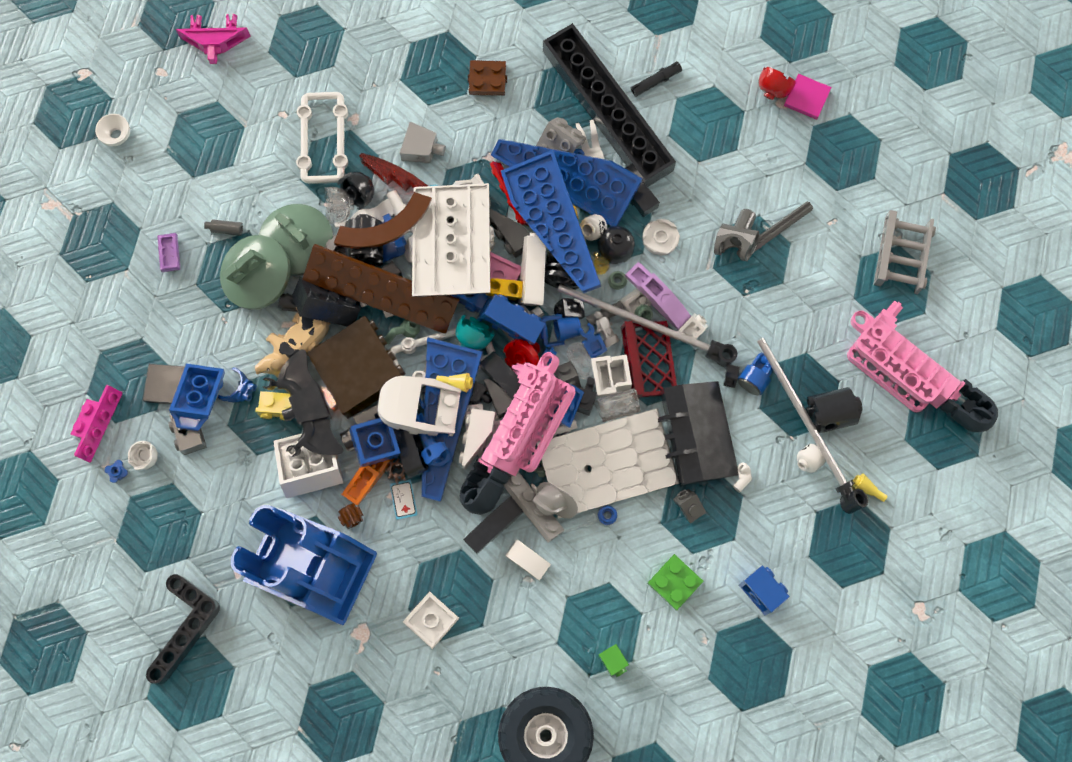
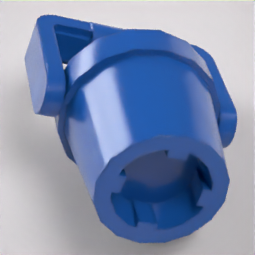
M556 314L541 318V322L545 323L540 332V336L546 347L564 345L565 340L581 336L578 330L581 328L578 317L562 318V314ZM554 320V333L557 339L555 342L548 343V330L546 326V321Z

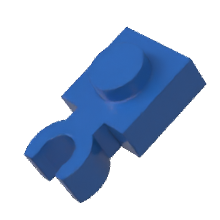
M588 323L589 331L587 333H584L582 328L578 330L580 335L585 337V340L581 343L591 359L608 350L600 334H594L595 329L593 325Z

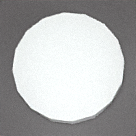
M656 219V221H651L647 224L642 240L649 252L662 256L668 255L676 249L680 235L674 223L665 219Z

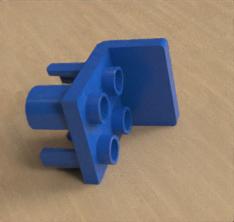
M263 505L257 508L249 520V525L265 533V536L256 554L241 546L235 548L231 557V567L234 572L244 576L243 581L310 610L335 623L344 625L373 565L377 552L344 533L280 508L277 509L270 505Z

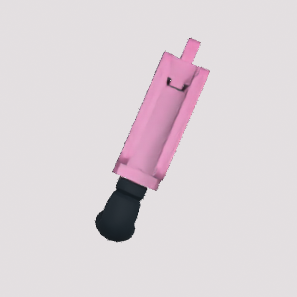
M894 301L887 310L883 309L875 319L867 312L861 310L853 314L850 321L851 325L861 335L848 350V360L913 412H921L929 403L936 409L941 405V410L945 413H951V418L971 432L988 431L994 426L998 418V408L990 397L977 387L973 388L972 383L967 379L962 382L895 330L897 327L895 324L897 319L895 317L903 309L900 302ZM862 316L865 323L858 324L855 317ZM858 351L859 357H853V352ZM867 363L873 364L876 370L871 371L868 369ZM884 376H888L889 381H883ZM898 386L907 391V394L901 395L897 390ZM959 392H961L964 397L968 398L964 401V403L961 406L952 401L958 400V398L961 396ZM916 400L920 402V405L917 407L914 405Z
M551 352L543 354L537 366L525 362L524 365L517 363L512 366L513 371L518 375V383L521 385L517 393L514 394V398L507 408L502 421H500L497 431L493 434L489 446L486 447L481 459H476L473 465L474 470L469 472L460 490L461 504L470 513L482 515L490 512L496 506L504 490L503 485L509 481L511 477L509 474L516 476L520 468L527 472H533L537 468L575 396V388L554 376L559 365V358ZM552 358L550 365L547 366L548 360ZM559 405L556 413L554 414V409ZM540 441L537 449H535L536 443Z

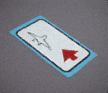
M411 479L401 481L398 484L391 483L390 489L396 520L416 516L417 510Z

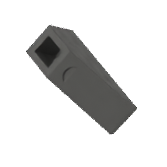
M490 209V225L494 227L496 237L504 241V247L509 254H513L515 258L522 255L524 237L530 236L524 225Z

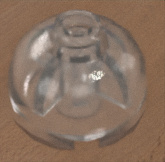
M325 188V212L329 224H339L346 221L350 216V210H354L353 199H349L348 193L342 188Z

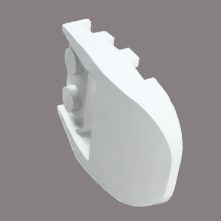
M397 376L387 381L381 388L378 414L380 419L388 426L398 430L409 431L410 434L437 436L438 433H449V436H453L461 389L436 379ZM421 385L440 389L435 425L416 422Z

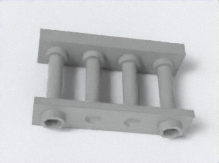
M890 210L885 217L873 285L881 286L884 281L890 279L915 285L914 294H918L922 289H925L927 284L925 274L931 237H934L936 227L933 226L934 219H930L925 226L899 221L896 218L897 211ZM900 228L923 233V243L896 238L893 235L894 229ZM897 245L920 250V260L893 255L891 246ZM894 262L917 267V278L890 272L888 270V263Z

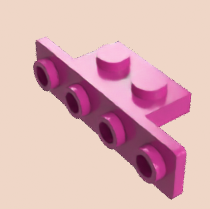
M106 385L99 402L86 399L70 433L75 437L81 438L74 453L75 457L89 463L92 461L122 396L121 391Z

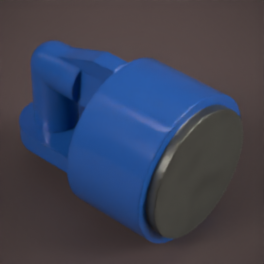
M759 353L752 364L747 365L738 377L739 385L747 392L756 396L762 395L771 382L769 376L773 369L764 353Z

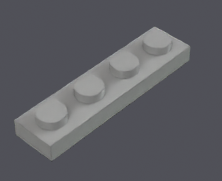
M519 472L516 476L509 474L511 477L507 484L503 486L544 539L549 543L562 534L564 529L553 515H544L537 509L536 504L533 502L537 494Z

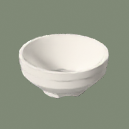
M108 114L98 121L95 132L103 144L118 146L128 139L130 126L123 116ZM119 130L121 135L118 138H112L111 134L113 131Z

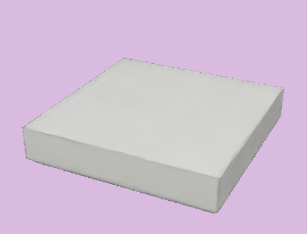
M429 591L403 623L433 649L460 618Z

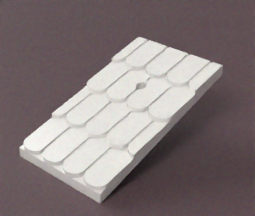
M489 183L414 187V192L432 197V201L423 218L413 227L412 296L490 293ZM454 218L453 223H448V220Z
M658 408L552 438L541 459L547 481L573 497L578 506L577 513L680 483L673 458L666 459L665 456L671 452L668 441L665 440L664 435L666 434L662 422L658 423V418L660 417ZM588 465L592 467L591 472L587 469Z

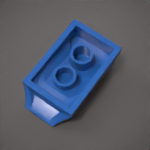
M186 363L169 409L177 428L198 431L209 418L218 392L224 384V369Z

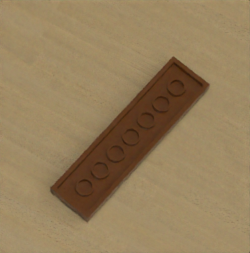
M317 244L313 245L303 275V280L345 297L348 296L361 303L445 334L459 301V298L451 295L413 297L411 280Z

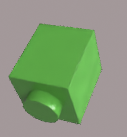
M617 644L598 655L610 676L615 674L616 677H619L627 672L625 667L629 664Z

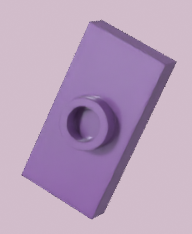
M176 233L157 235L160 271L181 270L178 235Z

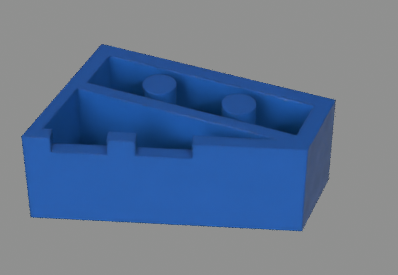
M495 294L486 300L476 318L479 322H482L484 319L493 324L492 328L496 330L500 328L507 332L508 336L527 341L530 345L535 344L545 323L541 322L540 317L526 313L522 306L509 303L508 299L500 294Z

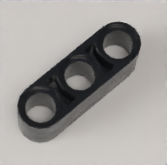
M393 428L406 475L412 477L427 471L429 465L425 464L421 456L424 448L419 434H410L409 431Z

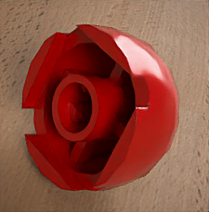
M764 67L759 76V87L765 93L764 97L770 100H774V98L781 99L791 93L796 81L790 76L786 79L787 77L781 71Z

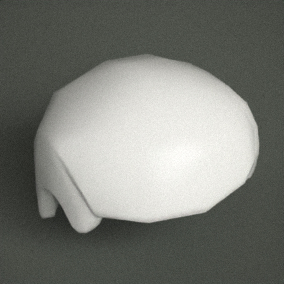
M138 441L128 451V463L135 470H148L157 461V450L148 441Z

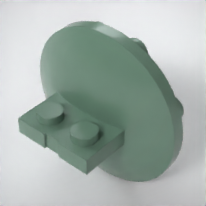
M290 204L272 212L263 222L259 235L270 237L284 247L290 260V275L297 276L304 275L313 245L317 244L325 247L328 240H332L333 231L327 218L316 208L304 204Z
M252 235L241 239L231 247L222 262L220 281L225 295L235 305L249 310L261 309L271 305L284 293L288 285L291 273L289 256L284 247L270 237Z

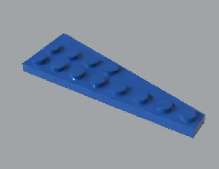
M429 337L427 338L425 378L436 379L437 376L449 377L469 373L470 377L473 378L472 388L467 393L464 391L460 393L454 435L449 436V433H438L437 436H434L436 442H444L451 456L450 461L441 467L429 465V469L422 474L421 497L441 502L483 352ZM426 386L424 418L427 424L435 425L440 389Z

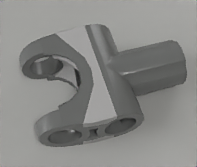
M741 210L734 226L728 224L720 226L714 244L715 255H721L728 248L737 247L741 249L740 260L747 262L756 249L760 236L759 231L751 230L756 219V214L752 210Z

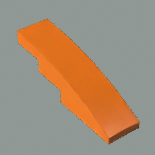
M395 458L359 468L341 495L358 506L385 473V469L390 466L389 461L393 462Z

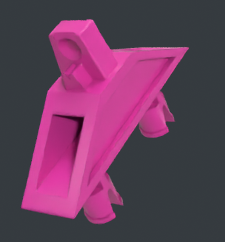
M229 14L226 15V28H201L202 17L197 15L195 22L194 16L191 15L190 29H175L180 39L201 50L205 55L207 54L209 64H217L218 54L225 53L251 37L247 27L237 28L238 17L235 14L232 15V20Z

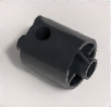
M359 214L356 218L346 221L345 227L369 228L383 223L368 214ZM383 245L374 248H345V255L373 266L383 265Z
M849 387L807 397L809 407L805 408L819 433L857 425L863 410L860 398L856 397Z

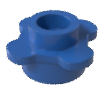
M116 460L113 465L105 467V473L109 475L110 482L116 483L128 475V471L122 466L123 462L121 460Z

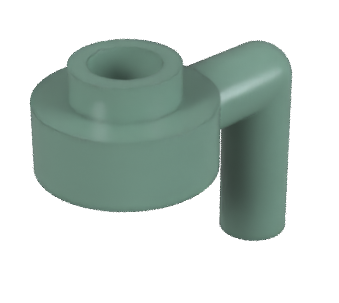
M405 319L400 327L390 330L385 340L390 344L396 335L399 334L414 338L420 332V325Z

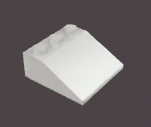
M302 433L274 441L279 482L286 499L343 484L337 455L316 454L303 446L298 456L291 457L295 454L294 448L286 452L288 446L298 443L297 440L301 437Z

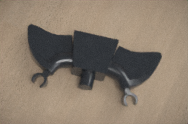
M301 349L284 364L279 373L278 381L268 377L263 378L265 381H270L269 386H262L264 389L274 390L275 387H278V389L288 391L291 395L289 397L291 407L282 411L285 421L296 418L298 424L302 425L303 433L297 440L298 443L288 446L286 452L294 448L295 454L291 457L298 456L303 446L307 450L320 455L342 454L344 450L331 430L330 419L332 417L320 385L310 375L307 353L304 349Z

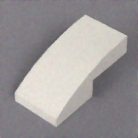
M518 540L514 542L505 555L539 581L551 565Z

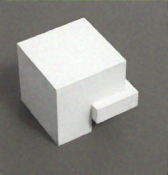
M627 355L611 358L610 356L591 358L597 397L630 392L632 382Z

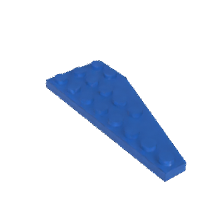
M498 139L491 156L509 167L553 150L572 203L591 215L597 214L602 216L610 226L619 225L643 180L611 160Z
M548 151L501 170L512 205L580 290L586 293L602 287L554 151Z

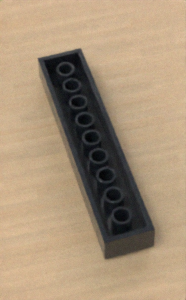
M572 23L543 40V53L592 120H594L597 127L625 165L637 176L641 177L647 187L673 172L676 161L575 25Z

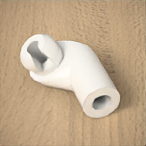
M746 463L738 465L739 480L733 485V488L739 493L752 480L751 469Z

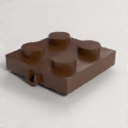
M470 60V73L468 74L469 95L505 96V83H507L506 61Z

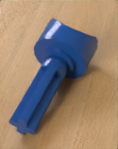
M422 413L416 415V422L427 424ZM420 434L426 447L421 453L425 464L441 467L450 461V452L444 442H436L434 436Z

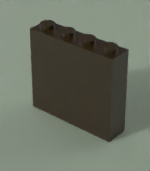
M366 316L307 352L339 410L347 419L378 401L381 388L387 381L406 374L401 365L397 366L394 362L397 358L391 349L387 350L385 347L388 343L382 334L378 335L376 332L378 327L373 319L369 321Z

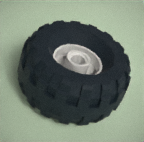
M537 687L521 693L507 706L500 720L498 743L505 762H587L593 748L594 731L587 710L575 696L559 688ZM544 729L549 730L552 734L548 742L540 739V733Z

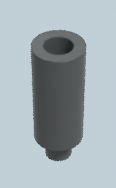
M212 219L211 222L204 223V229H210L211 233L241 236L243 233V223Z

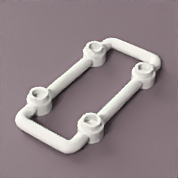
M339 92L306 93L302 96L301 106L297 109L298 118L301 120V156L297 158L296 164L300 170L301 180L308 184L337 183L344 176V169L349 164L346 155H344V119L348 116V109L344 105V96ZM337 99V105L333 108L334 116L337 119V155L333 158L337 175L308 176V170L312 167L311 159L308 156V120L312 117V111L308 106V101Z
M456 327L447 330L446 334L440 332L417 340L407 337L402 340L400 345L393 346L390 349L395 356L399 352L412 354L416 351L417 347L427 344L428 337L443 340L456 336ZM490 342L485 347L488 355L493 351L495 352L492 342ZM488 355L482 356L481 361H482L484 358H486ZM397 359L394 360V362H395L396 365L398 366L399 364H398ZM419 370L414 372L412 377L425 378L426 373Z

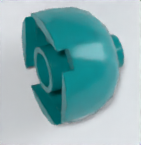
M462 315L456 325V337L461 343L460 346L474 350H482L488 346L495 332L492 331L490 333L488 331L489 326L484 322H479L474 317L465 319L466 315Z

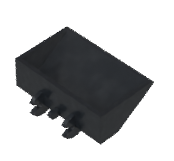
M719 381L682 384L663 388L660 394L665 416L659 417L658 423L667 422L669 434L664 436L665 440H671L673 452L665 456L666 459H675L680 487L738 476V466Z

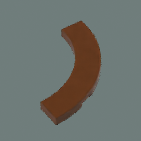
M414 192L408 204L398 215L378 226L369 228L340 226L334 240V245L359 249L366 247L374 248L393 242L412 230V227L423 218L431 204L432 197Z

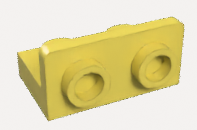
M260 391L259 406L255 412L263 419L280 417L279 419L284 420L282 411L291 407L289 401L291 395L288 393Z

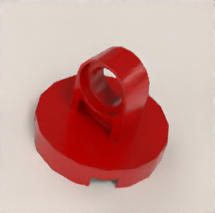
M522 339L510 341L503 350V353L505 352L506 355L505 363L512 370H514L512 366L517 363L524 365L525 362L537 366L539 362L538 353L540 352L539 344L535 342V344L530 345Z

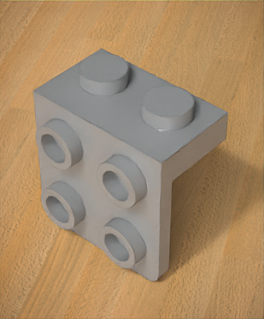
M557 117L548 122L536 146L574 153L577 147L584 144L586 137L582 135L580 130L569 126L566 120Z

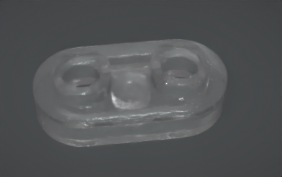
M580 343L571 344L567 349V357L578 376L582 379L593 377L591 357L585 347ZM579 352L580 355L578 357H575L573 353ZM586 367L589 369V372L584 373L582 369Z

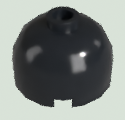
M350 172L341 177L337 183L338 185L340 184L341 189L339 193L344 201L351 207L356 205L359 207L357 208L358 210L366 207L374 197L372 179L361 172Z
M621 226L607 228L598 241V250L601 258L611 264L628 261L635 249V240L632 233Z

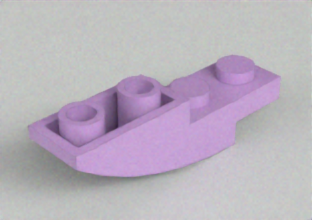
M637 262L625 274V277L652 302L651 305L677 330L691 317L672 291L641 263Z

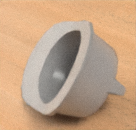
M549 482L540 483L537 487V495L534 497L533 502L542 514H556L562 518L569 519L577 514V503L569 494Z

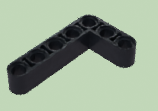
M178 574L170 575L167 578L166 587L171 593L192 607L193 610L147 669L146 679L152 684H163L170 678L220 611L219 603ZM180 579L181 586L178 589H174V582ZM192 591H196V593H197L196 599L193 600V601H190V599H189L190 593H191ZM211 602L213 608L210 612L206 613L205 605ZM195 619H199L200 625L194 630L192 623ZM185 635L187 643L181 646L179 643L180 638ZM172 652L174 654V660L171 663H168L167 656L169 653ZM160 669L161 677L160 679L156 680L154 678V673L156 670Z

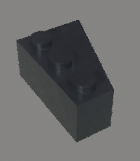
M299 277L292 294L298 314L301 317L349 326L356 321L361 310L358 301L303 280L302 277Z

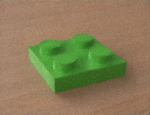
M674 554L647 584L677 611L704 581Z

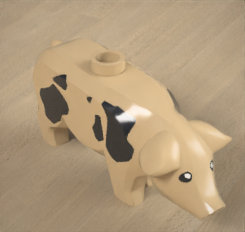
M297 312L292 320L296 324L285 335L271 333L266 338V341L273 345L274 351L272 354L265 356L255 366L256 374L268 373L278 378L282 367L291 356L301 349H304L307 353L318 346L327 335L331 323L301 317Z

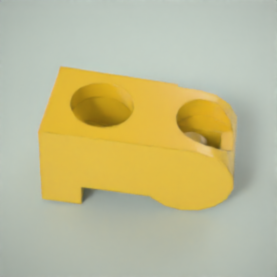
M490 278L491 288L490 293H486L487 296L500 294L512 301L522 298L523 281Z

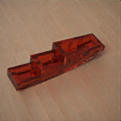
M364 153L359 155L361 163L387 185L394 181L405 191L410 187L414 189V187L428 186L415 175L391 162Z

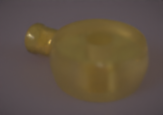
M594 252L595 260L593 263L597 274H605L609 270L610 264L606 258L600 257L599 252Z

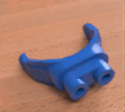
M233 367L232 370L240 374V385L232 395H218V399L232 403L245 400L250 401L252 399L251 394L256 391L257 385L253 384L242 371Z

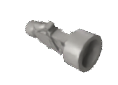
M596 311L594 316L598 319L596 321L597 332L602 333L605 346L609 347L620 341L617 334H614L610 327L613 324L607 317H602L601 311Z

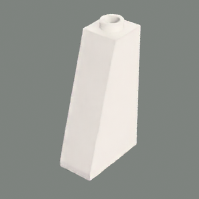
M530 233V236L524 237L520 281H523L522 298L518 300V305L541 306L544 301L546 246L535 233Z

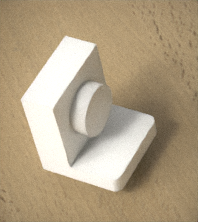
M694 313L677 332L697 339L708 327L707 321L700 314L697 316Z

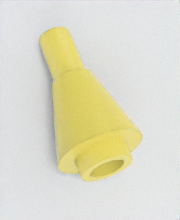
M469 373L449 377L437 376L436 380L459 388L466 393L473 386V378L470 377Z
M864 473L857 475L853 479L855 489H861L865 494L875 496L882 502L887 499V495L878 490Z

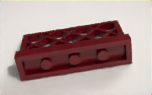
M625 321L620 328L624 355H627L632 382L630 389L631 400L641 397L661 396L660 392L663 387L660 385L664 379L669 381L672 386L677 385L670 337L663 334L660 338L652 329L632 321ZM655 321V323L668 328L667 321ZM635 328H642L647 332L643 339L636 334ZM649 334L658 341L654 347H651L644 341ZM659 342L666 347L664 355L655 350ZM641 344L650 350L645 357L638 351V347ZM651 352L660 358L656 366L647 359ZM661 361H664L669 366V371L666 374L658 368ZM643 362L652 368L648 375L641 371ZM654 370L663 377L659 383L650 378ZM646 380L655 386L652 392H644L643 384Z

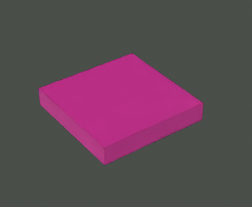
M798 73L795 80L796 84L788 95L784 106L817 120L832 87Z

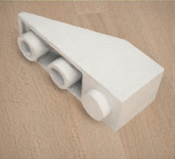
M472 408L471 414H467L466 425H469L468 433L464 432L462 444H465L464 452L461 451L459 463H462L463 469H467L493 435L496 418L495 412Z

